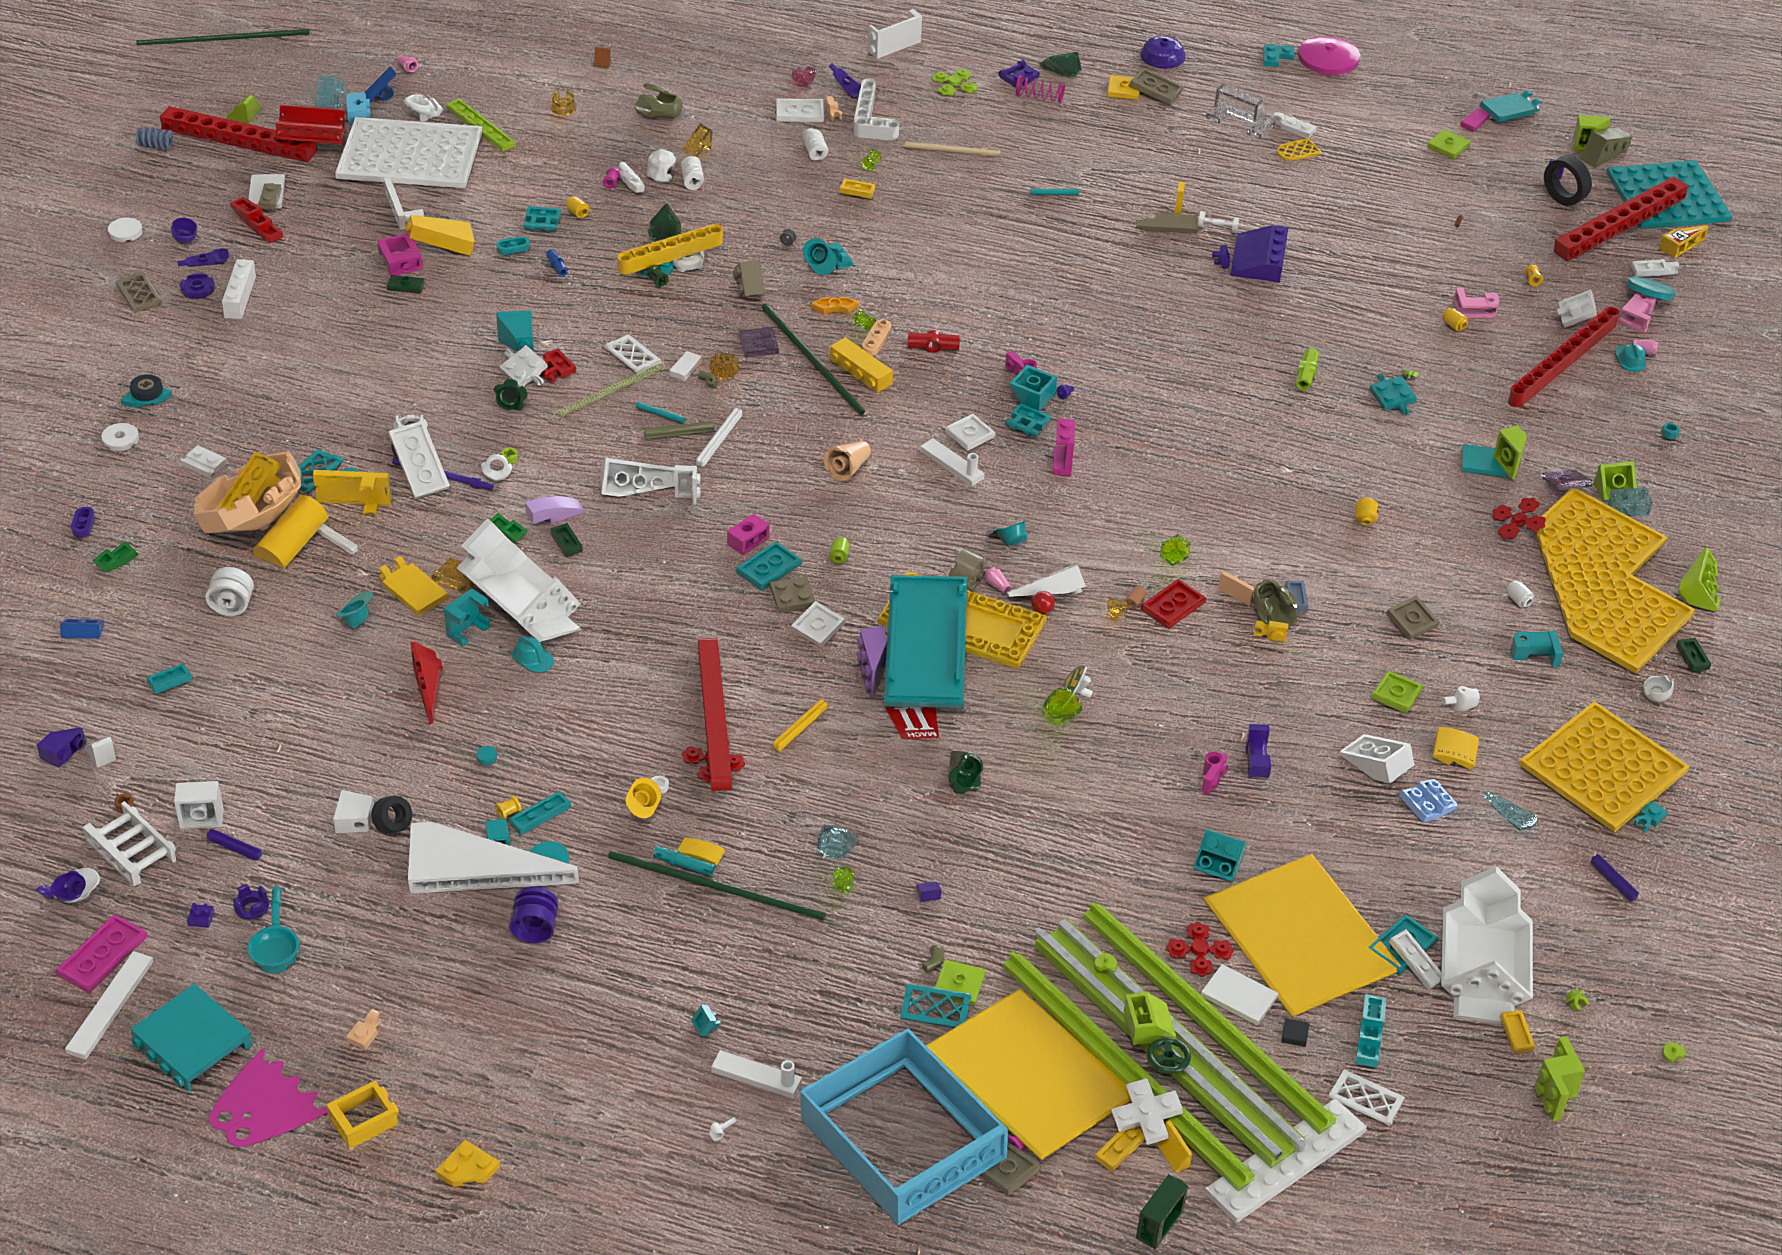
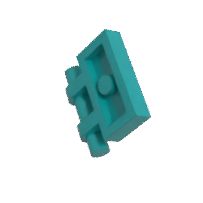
M528 206L525 220L530 222L524 221L523 227L533 231L536 229L545 230V232L557 231L561 209Z
M1020 403L1011 413V418L1014 420L1007 418L1005 425L1010 426L1012 430L1022 431L1029 437H1038L1039 431L1036 429L1042 431L1051 421V416Z

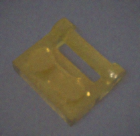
M451 557L438 571L435 570L431 576L434 582L449 585L458 589L463 594L474 585L472 581L457 569L462 562Z

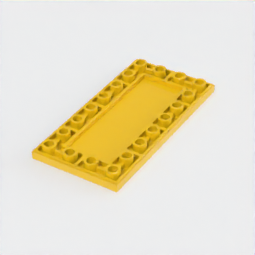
M907 571L906 574H905V575L921 576V575H918V574H916V573H914V572H909V571ZM967 590L965 652L1019 670L1046 623L1047 616ZM890 599L877 618L878 624L887 627Z

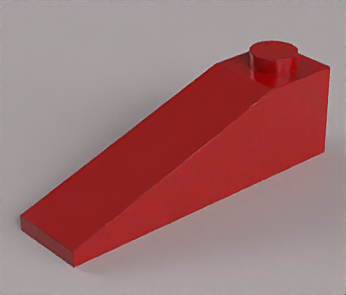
M413 641L410 642L413 670L428 722L433 724L440 685V670H443L441 658L437 659L435 651Z

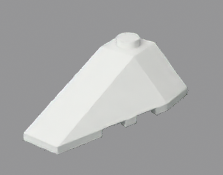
M604 458L602 460L600 476L601 494L621 497L675 486V467Z
M1070 565L1049 574V577L1039 578L1031 584L1022 585L1005 594L1006 596L1035 595L1039 591H1047L1051 594L1071 592V595L1082 592L1081 588L1086 585L1078 565Z

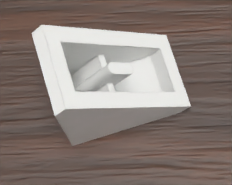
M111 737L103 738L84 746L97 768L116 760Z

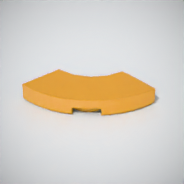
M825 297L811 303V308L822 315L831 312L849 314L859 307L858 301L847 297L831 299Z

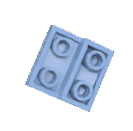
M1435 779L1420 781L1416 788L1402 790L1399 795L1423 823L1442 817L1458 807V804Z

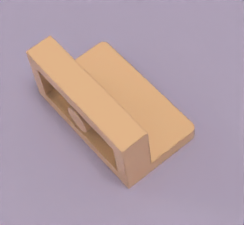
M1226 572L1221 573L1219 590L1248 606L1255 602V588Z

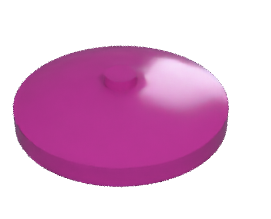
M1316 36L1305 40L1300 45L1298 57L1305 67L1314 72L1326 75H1340L1348 73L1357 67L1360 54L1358 49L1347 40L1334 36Z

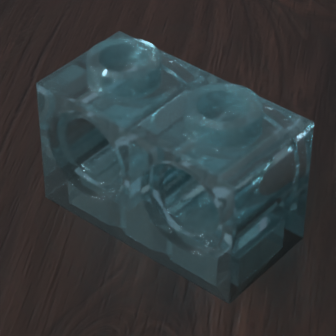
M1646 487L1613 489L1608 499L1610 507L1629 517L1649 515L1653 503Z

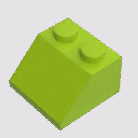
M1518 425L1499 431L1493 458L1511 479H1515L1527 441L1526 433Z

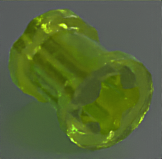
M871 149L868 152V156L862 160L863 166L868 170L874 169L876 163L881 160V153Z
M863 309L858 310L853 316L854 322L862 325L866 331L871 330L876 322V319L873 316H868Z

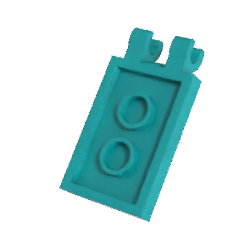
M1526 90L1521 95L1514 93L1483 100L1480 103V107L1496 121L1502 122L1535 114V111L1540 110L1537 105L1543 101L1535 98L1531 102L1528 97L1533 95V93Z

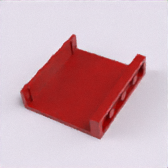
M280 104L279 121H276L275 139L342 144L345 110Z

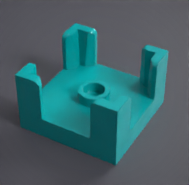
M472 588L444 608L446 636L462 647L469 640L460 635V633L471 625L476 626L482 631L491 627L490 620L479 613L478 603L488 606V599Z

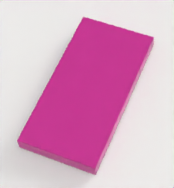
M114 914L55 970L56 975L90 994L148 937L147 931Z

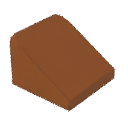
M595 47L594 66L610 67L611 48Z

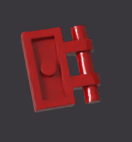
M558 348L543 354L542 360L546 362L548 367H551L542 371L543 377L547 381L554 383L557 380L555 375L563 378L576 373V366Z

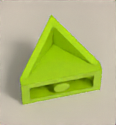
M250 94L236 105L226 118L249 124L263 106Z

